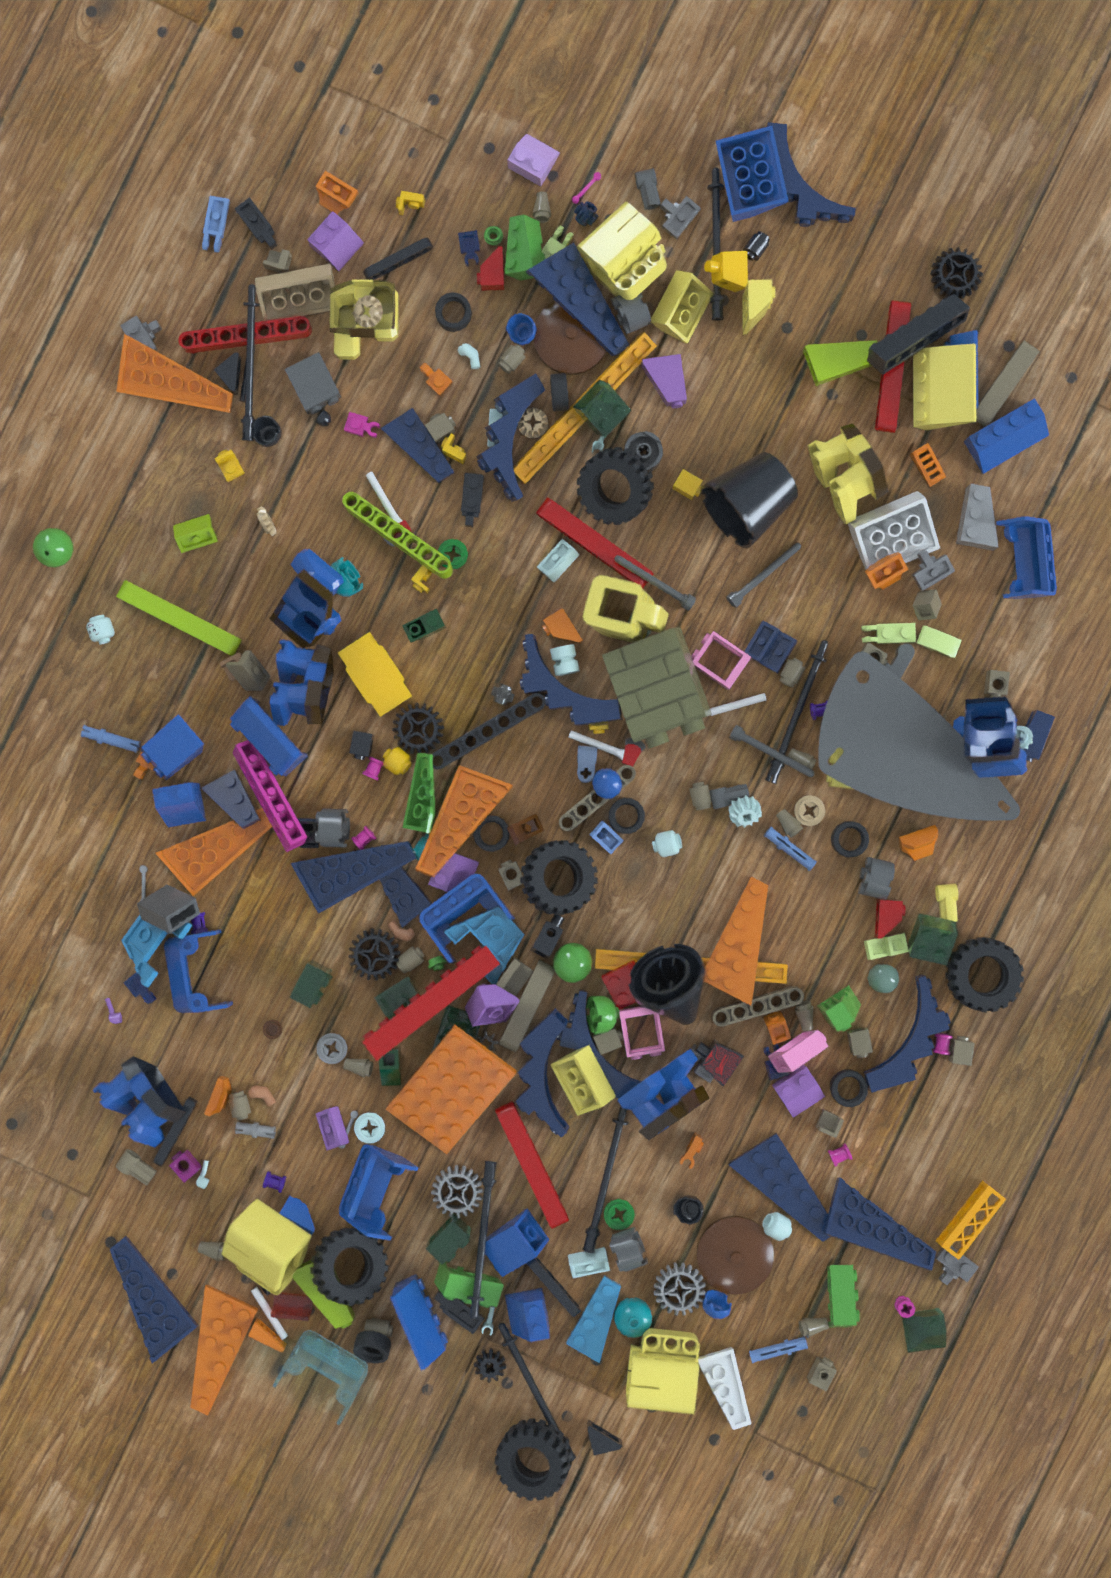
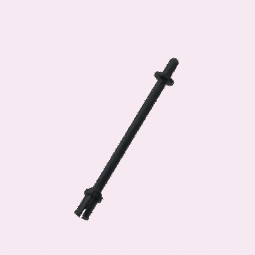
M716 167L712 169V184L707 186V190L712 191L713 256L720 253V191L724 189V185L719 183V169ZM713 284V296L710 298V303L712 304L711 320L721 321L724 319L723 303H725V298L721 295V287Z
M254 284L248 286V302H243V306L247 307L245 415L241 419V423H243L242 440L254 441L252 424L256 420L252 416L255 307H260V303H255L256 287Z
M827 640L821 641L816 655H810L814 661L778 751L784 755L792 739L820 664L827 662L823 658L828 646ZM774 758L770 761L771 766L765 780L777 784L780 772L784 769L785 765Z
M621 1105L618 1117L612 1118V1121L616 1123L591 1226L585 1230L586 1238L582 1250L588 1253L595 1252L597 1238L601 1234L598 1226L623 1125L629 1124L625 1120L627 1109H623Z
M485 1161L484 1177L481 1178V1182L484 1185L473 1294L467 1297L468 1300H472L470 1312L472 1320L478 1318L479 1302L485 1301V1298L480 1297L491 1192L492 1187L497 1182L495 1180L497 1162Z
M500 1323L498 1328L504 1338L501 1345L503 1347L508 1346L548 1425L552 1423L556 1426L555 1429L559 1431L560 1429L515 1344L518 1337L516 1335L511 1336L505 1323ZM563 1436V1439H567L569 1442V1438L567 1436ZM573 1451L571 1461H573L576 1458V1455L573 1453Z

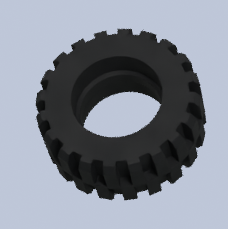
M622 447L607 448L590 458L585 463V466L581 468L579 472L581 476L577 478V485H580L577 489V495H581V506H586L587 509L585 511L588 515L592 513L594 515L593 519L597 521L602 519L603 524L607 525L612 522L614 525H620L637 517L648 506V502L653 496L651 490L654 489V482H650L653 475L652 471L648 472L646 469L649 467L647 462L642 463L640 461L642 457L639 454L634 456L632 455V450L626 449L622 451ZM608 469L616 470L626 477L630 485V497L627 501L615 502L604 494L600 482L604 471Z
M568 840L551 841L531 851V855L525 859V866H522L521 869L523 877H520V882L524 883L525 887L522 891L529 896L527 898L529 903H534L535 908L539 911L543 910L546 914L555 915L568 914L583 908V905L591 900L590 895H594L596 889L593 887L598 882V878L594 877L597 868L591 864L594 862L592 856L588 857L586 855L588 851L584 848L580 849L577 843H569ZM553 860L566 862L574 875V884L571 891L563 896H556L551 893L544 882V870L547 864Z
M977 937V939L967 940L965 944H960L957 946L958 950L951 953L950 957L952 959L950 962L947 961L946 967L948 972L945 973V976L949 981L947 983L949 990L953 992L952 995L961 1004L973 1010L987 1013V1011L996 1012L999 1008L1004 1009L1008 1007L1007 1003L1010 1001L1014 1002L1017 999L1015 995L1017 992H1021L1020 983L1024 982V976H1021L1024 968L1019 963L1021 959L1010 946L995 939ZM980 957L993 958L998 962L1001 970L999 983L993 990L986 993L974 990L968 980L970 966Z
M341 1228L339 1231L334 1230L330 1232V1236H325L321 1239V1245L316 1246L314 1250L317 1252L311 1258L313 1267H310V1272L314 1274L312 1280L314 1285L318 1286L317 1290L330 1301L348 1306L363 1304L364 1300H371L374 1297L373 1294L375 1292L379 1293L382 1289L380 1287L381 1282L385 1283L387 1278L384 1276V1273L388 1271L389 1265H385V1260H388L386 1253H383L384 1246L382 1243H378L377 1238L366 1237L354 1228ZM346 1248L358 1249L365 1261V1268L361 1278L352 1285L341 1284L337 1281L334 1274L336 1257Z
M529 1419L527 1423L526 1420H522L517 1425L511 1426L496 1450L497 1455L495 1456L496 1473L501 1475V1483L508 1486L507 1490L510 1493L513 1491L517 1494V1497H526L528 1501H533L534 1498L537 1501L544 1500L545 1496L550 1498L555 1492H558L565 1482L572 1465V1450L568 1449L570 1444L567 1439H563L564 1434L562 1431H557L555 1425L552 1423L550 1425L545 1424L546 1421L541 1419L539 1422H536V1419ZM532 1447L541 1451L547 1458L550 1469L543 1472L528 1469L521 1462L518 1456V1449Z

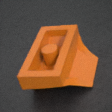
M326 170L315 186L319 193V204L336 214L343 209H348L358 195V190Z
M896 552L870 565L865 573L874 589L881 588L883 590L899 581L902 573L907 571L908 568L901 554Z
M932 825L899 837L901 851L907 853L914 861L933 855L935 843L938 839V829L936 825Z
M221 1075L217 1079L204 1115L212 1116L226 1108L229 1094L232 1092L229 1078Z

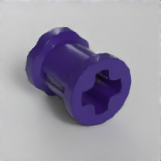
M828 700L825 703L815 705L810 703L812 720H816L817 717H823Z
M201 912L191 920L193 925L191 934L208 931V928L205 927V912Z
M268 1171L263 1182V1188L269 1187L282 1193L287 1177H280Z

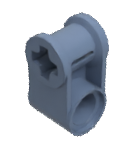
M578 746L577 775L583 783L591 782L595 775L597 747ZM584 769H588V772L592 773L587 779L580 775L581 772H584Z

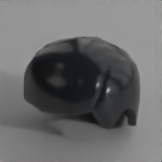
M264 415L258 417L252 424L254 430L253 438L260 446L271 447L279 442L282 436L281 426L271 416Z
M682 1196L674 1204L673 1214L678 1217L681 1223L692 1225L698 1223L703 1217L704 1206L696 1196Z

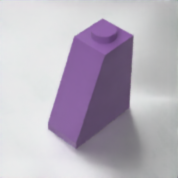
M681 354L642 359V368L665 405L672 408H680L683 404H686L687 397Z

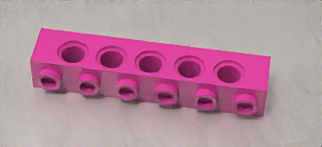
M249 740L237 744L233 755L285 851L288 852L303 845L307 836L264 757Z

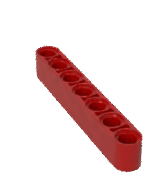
M891 300L886 335L892 334L900 326L909 323L911 302ZM904 362L884 375L881 374L875 431L895 433Z
M304 316L255 322L254 345L306 338L311 335L312 326ZM247 323L186 331L180 334L178 342L187 353L247 346V338H241L242 333L247 331ZM300 324H307L305 330H298ZM282 326L288 327L285 333H280L279 329ZM263 329H269V333L267 335H260V332ZM225 334H231V338L228 341L222 340ZM208 336H211V342L205 344L204 339ZM193 339V343L190 346H185L186 340Z
M547 497L536 511V514L541 519L628 581L640 585L643 589L648 583L616 563L614 558L617 555H620L652 576L654 575L643 564L552 499Z
M510 1101L496 1108L497 1117L551 1229L568 1222V1215L514 1102Z

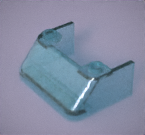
M307 1330L301 1334L272 1386L276 1388L285 1371L291 1375H299L308 1366L340 1385L336 1392L338 1402L344 1405L336 1424L340 1425L367 1376L368 1365L365 1361L316 1332Z

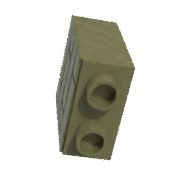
M674 627L602 655L634 742L645 740L647 748L650 749L669 742L670 740L667 735L669 730L681 727L683 735L686 736L705 729L702 718L710 716L712 713L681 628Z

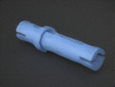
M84 725L82 728L84 731H81V737L96 740L99 744L106 743L135 753L139 751L137 748H140V741L106 732L102 728L98 730Z
M772 827L765 832L764 837L777 845V849H782L807 868V870L810 871L815 866L817 861L791 843L787 836L783 837Z
M804 1336L790 1341L786 1339L783 1343L749 1351L752 1363L784 1354L792 1355V1352L808 1349Z

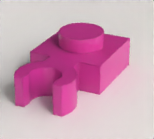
M349 412L344 431L363 437L364 432H367L370 437L376 438L377 434L372 433L371 429L373 427L380 428V424L377 422L367 423L368 417Z

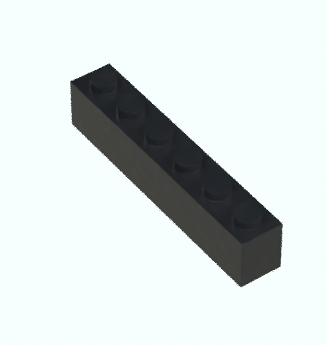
M955 294L942 299L940 303L928 308L920 316L914 317L906 325L900 326L892 334H887L878 343H873L868 350L867 362L884 375L967 320L970 307Z

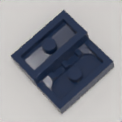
M763 620L744 652L751 656V659L778 674L798 641Z

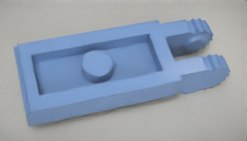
M210 195L203 229V250H208L210 236L216 237L214 252H220L230 200L227 198Z

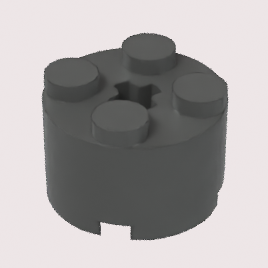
M641 293L633 300H626L620 295L611 299L614 309L618 311V315H616L618 324L623 326L626 334L651 324V316L646 303L644 304L641 300L643 298Z
M648 431L635 433L629 437L625 444L624 450H632V455L634 456L636 454L640 455V451H647L646 455L641 456L640 461L642 463L647 462L649 465L646 468L648 472L654 471L660 464L663 447L660 439L655 434Z
M323 808L321 812L316 813V823H318V831L315 833L316 843H320L322 847L345 848L347 844H344L345 840H349L350 818H346L345 813H349L347 809Z
M867 857L865 868H861L859 875L862 883L859 885L858 894L886 900L891 890V887H889L890 882L894 879L895 864L890 861Z
M635 1227L613 1234L611 1242H609L612 1253H616L618 1257L616 1263L620 1272H627L648 1264L647 1257L643 1258L642 1253L645 1252V1248L638 1231L635 1232Z

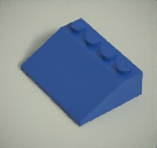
M772 126L716 140L733 222L754 217L789 202Z
M417 1274L396 1282L390 1298L422 1371L446 1350L448 1339L445 1332H441L439 1328L441 1323L438 1315L433 1314L431 1309L433 1304L431 1298L425 1295V1284L422 1278L419 1279Z

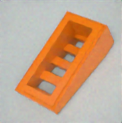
M929 443L910 454L911 459L929 487L946 478ZM925 452L927 455L920 459L919 455ZM927 459H930L931 462H929L926 465H923L922 462L926 461ZM933 465L935 468L927 473L926 469ZM938 472V476H936L933 479H930L929 476Z
M259 1318L255 1320L248 1336L282 1353L287 1343L281 1340Z

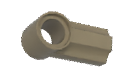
M126 1149L115 1165L120 1172L132 1175L146 1186L157 1172V1170L143 1162L141 1157L130 1149Z

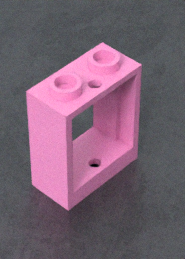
M713 631L711 635L708 633L701 641L704 645L700 651L696 649L691 657L696 669L729 690L751 659V656ZM713 640L740 658L726 680H723L698 663Z
M643 1006L619 1010L627 1057L635 1060L643 1058L642 1055L645 1054L658 1056L661 1055L662 1051H665L658 1013ZM653 1014L658 1045L630 1049L625 1019Z
M819 1030L802 1032L769 1055L768 1058L778 1073L793 1072L828 1047L826 1037Z

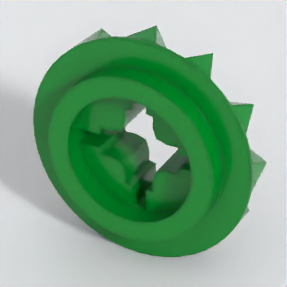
M448 539L438 548V552L450 560L453 569H459L465 565L468 551L461 541ZM453 547H455V553L460 556L454 557V560L451 562L450 556L445 553L452 552Z
M620 1198L611 1200L605 1207L604 1219L612 1229H626L634 1220L633 1206L627 1200ZM615 1207L619 1211H624L622 1214L623 1221L619 1217H614L616 1214Z

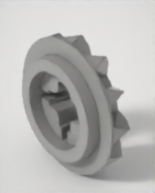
M329 1033L320 1038L316 1049L319 1058L323 1062L336 1064L344 1059L348 1047L346 1040L339 1034ZM336 1041L335 1048L339 1052L333 1051L328 1055L329 1048L326 1045H332Z

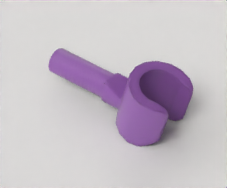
M110 998L105 999L110 1013L109 1021L114 1024L121 1023V1013L114 1012Z

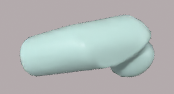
M466 343L458 347L460 355H466L470 358L471 369L481 368L478 351Z

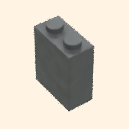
M319 352L285 369L307 414H316L322 410V407L334 405L342 398Z
M165 885L137 903L142 920L169 934L200 914L196 898L169 885Z

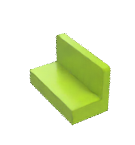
M209 514L173 526L174 538L181 553L218 542Z

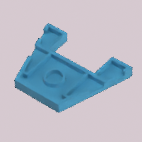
M499 906L444 930V933L454 944H457L465 935L472 932L484 946L488 947L500 963L485 975L491 984L498 982L501 973L506 968L508 961L513 956L524 936L520 928L506 916Z
M139 915L121 941L129 958L135 964L134 968L141 977V983L149 987L158 975V972L147 962L168 933L142 920ZM187 922L172 933L183 940L193 925Z

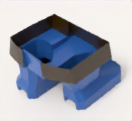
M303 549L291 563L297 575L289 584L269 619L301 648L314 646L323 635H331L335 631L336 626L341 622L340 614L333 609V596L344 581L343 577L312 550Z
M281 639L282 649H279V653L277 652L276 654L280 682H274L273 687H275L276 693L273 692L272 696H270L273 721L276 725L285 726L294 713L306 716L307 724H322L334 674L332 650L330 647L317 644L316 649L297 648L291 640ZM297 675L305 676L304 683L290 684L295 682Z
M691 1049L677 1057L660 1071L647 1077L617 1100L623 1109L633 1112L642 1125L638 1132L648 1141L709 1099L704 1086L702 1085L695 1089L687 1077L698 1060ZM659 1092L664 1105L656 1097Z

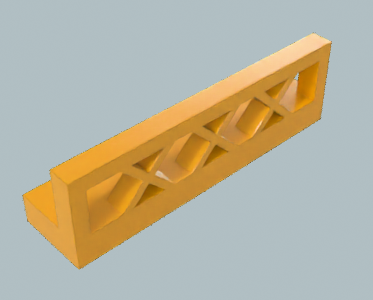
M982 1180L936 1239V1242L959 1260L1006 1198ZM993 1193L999 1199L994 1205L988 1206L987 1199ZM985 1210L983 1220L976 1221V1213ZM973 1225L972 1234L964 1236L965 1227ZM955 1241H961L962 1247L957 1253L950 1248Z

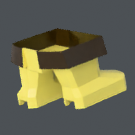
M349 280L330 288V333H334V353L339 359L355 360L360 356V337H374L377 341H394L398 337L399 295L395 290V283L381 280ZM365 295L377 298L383 308L381 320L377 325L370 328L360 326L354 321L355 318L352 314L354 312V304L357 303L358 298H362ZM364 306L365 312L363 315L366 314L370 317L369 310L371 308Z
M853 423L840 427L841 434L827 442L814 441L807 445L814 472L823 487L830 488L835 510L844 524L856 520L858 499L871 494L878 500L889 492L883 465L870 444ZM847 462L850 468L837 477L838 465Z

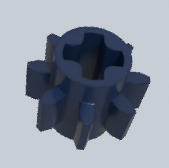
M588 201L585 203L581 202L574 210V213L577 214L575 217L576 221L582 226H587L588 224L591 226L599 217L596 214L597 207Z

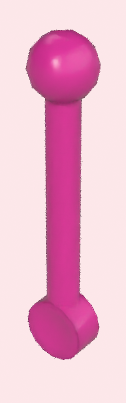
M596 172L594 174V178L584 187V189L577 196H574L572 198V202L574 204H577L579 202V198L593 185L595 181H599L601 179V174L599 172Z

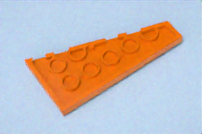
M124 334L116 392L231 413L233 393Z
M459 765L415 870L434 878L512 789L513 785Z
M261 808L256 810L261 820L245 829L232 820L186 841L156 852V855L191 895L195 896L273 827Z
M753 877L750 878L705 967L704 978L705 983L750 1006L752 1005L768 885Z
M207 1284L204 1291L190 1408L208 1416L258 1308Z

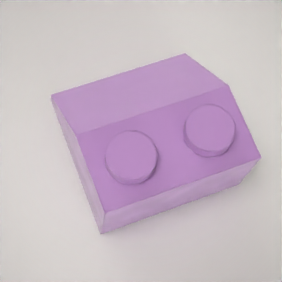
M526 134L516 144L509 156L508 168L535 184L542 186L560 152Z

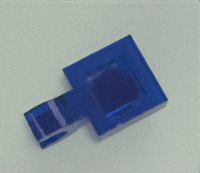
M137 972L123 982L135 998L141 995L147 1004H151L157 999L148 990L149 987L141 983V977Z

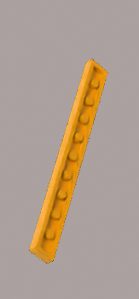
M641 332L514 465L515 475L524 484L533 477L639 366L642 359H645L657 347L645 332Z
M596 949L595 969L614 970L632 960L637 962L646 953ZM701 957L706 967L710 958ZM758 962L755 981L786 984L788 964Z

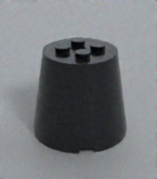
M762 452L705 483L701 487V494L705 496V499L702 500L704 506L718 528L725 536L729 537L731 535L736 540V545L747 549L797 499L798 489L786 467L772 454Z

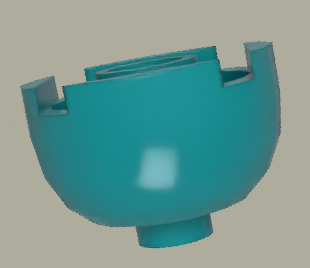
M341 557L330 565L343 577L344 581L336 594L350 597L363 589V582L359 584L357 578L361 576L355 566L349 560L343 561L344 557Z
M636 1297L626 1298L618 1303L614 1311V1322L621 1334L629 1338L641 1337L650 1328L652 1313L644 1300Z

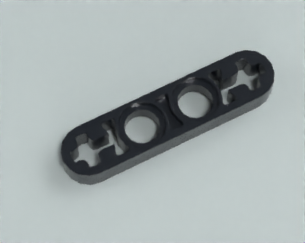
M423 238L367 267L363 274L366 280H376L428 253L433 249V245L429 238Z
M189 1096L184 1103L183 1108L186 1113L177 1123L172 1125L153 1163L162 1167L198 1103L194 1098Z
M538 1257L527 1262L532 1271L573 1317L582 1311L577 1302Z

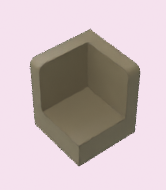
M282 249L281 253L270 250L267 260H263L262 264L267 270L278 273L288 272L292 255L290 251Z
M934 589L919 591L912 606L919 621L936 619L942 603L937 590Z
M823 1109L815 1127L819 1131L837 1138L844 1120L840 1116Z

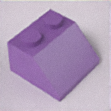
M333 211L307 239L310 247L337 271H340L364 244L352 228Z
M455 853L434 878L431 877L428 885L449 892L469 876L475 874L479 862Z
M481 984L477 986L465 1008L473 1027L506 1022L520 1001L517 997L496 984Z
M804 1064L772 1085L793 1118L825 1097Z

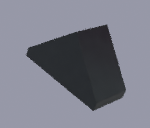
M233 353L214 369L234 395H238L242 361L239 353Z
M297 818L307 836L306 841L300 848H319L320 843L315 841V833L318 831L316 819Z
M588 1420L587 1430L594 1456L622 1448V1439Z

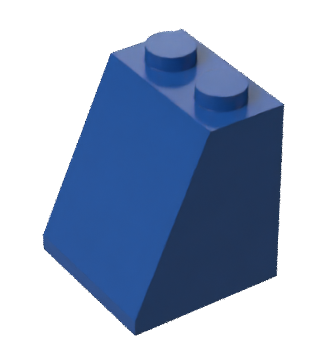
M178 714L141 747V756L146 763L151 762L155 767L153 770L159 778L163 777L165 780H168L202 753L204 743Z
M190 782L152 789L155 808L168 828L206 821L200 783Z
M527 1208L487 1236L485 1255L490 1259L495 1270L503 1277L536 1258L549 1241V1238Z
M543 1288L505 1295L512 1334L529 1342L550 1338V1325Z

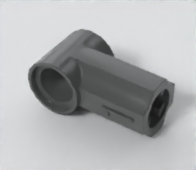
M654 168L635 172V181L641 193L644 210H652L659 207L660 199L656 187L657 178Z
M746 784L710 790L713 809L730 806L732 801L738 800V797L744 798L746 795L749 798Z

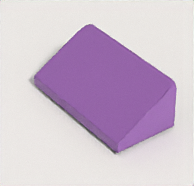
M332 1107L316 1113L326 1150L349 1143L339 1107Z

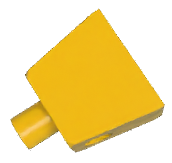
M747 251L721 252L712 256L711 260H707L704 269L706 272L711 273L712 283L733 292L745 289L748 282Z

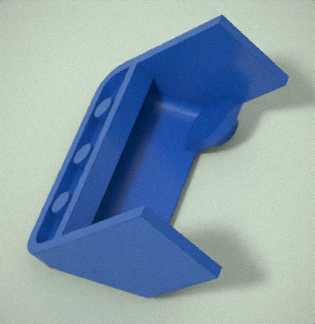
M1028 516L996 521L998 526H1005V538L1009 542L1014 543L1017 580H1014L1009 587L1010 593L1003 594V598L1025 599L1055 595L1057 586L1049 521Z
M250 696L231 716L230 720L232 722L230 725L236 732L241 731L270 763L269 769L275 775L287 776L308 755L301 752L258 705L260 701Z
M480 874L469 876L424 909L419 917L422 926L451 964H454L456 960L446 948V945L451 940L444 933V930L450 927V923L479 902L487 910L500 906L510 920L515 919L499 895Z
M221 929L185 935L183 940L177 936L166 940L164 950L173 1005L177 1012L198 1013L228 1008L233 1005V1001L208 1005L207 997L204 994L192 993L186 956L197 951L199 937L217 935L221 933Z
M365 1144L360 1150L339 1205L340 1216L366 1237L391 1241L392 1236L382 1230L386 1218L384 1212L379 1209L392 1174L399 1176L405 1169L417 1171L418 1167L400 1155L374 1145Z

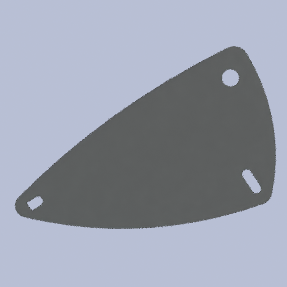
M858 652L853 655L838 677L824 711L818 750L819 767L823 773L873 798L921 813L956 819L986 821L1014 820L1019 816V805L997 777L979 778L974 774L972 763L964 756L963 737L949 722L909 685L866 652ZM861 670H865L869 674V680L865 684L859 683L856 678L857 673ZM837 748H842L844 752L834 765H829L827 761ZM999 801H1004L1010 807L1007 813L998 807Z

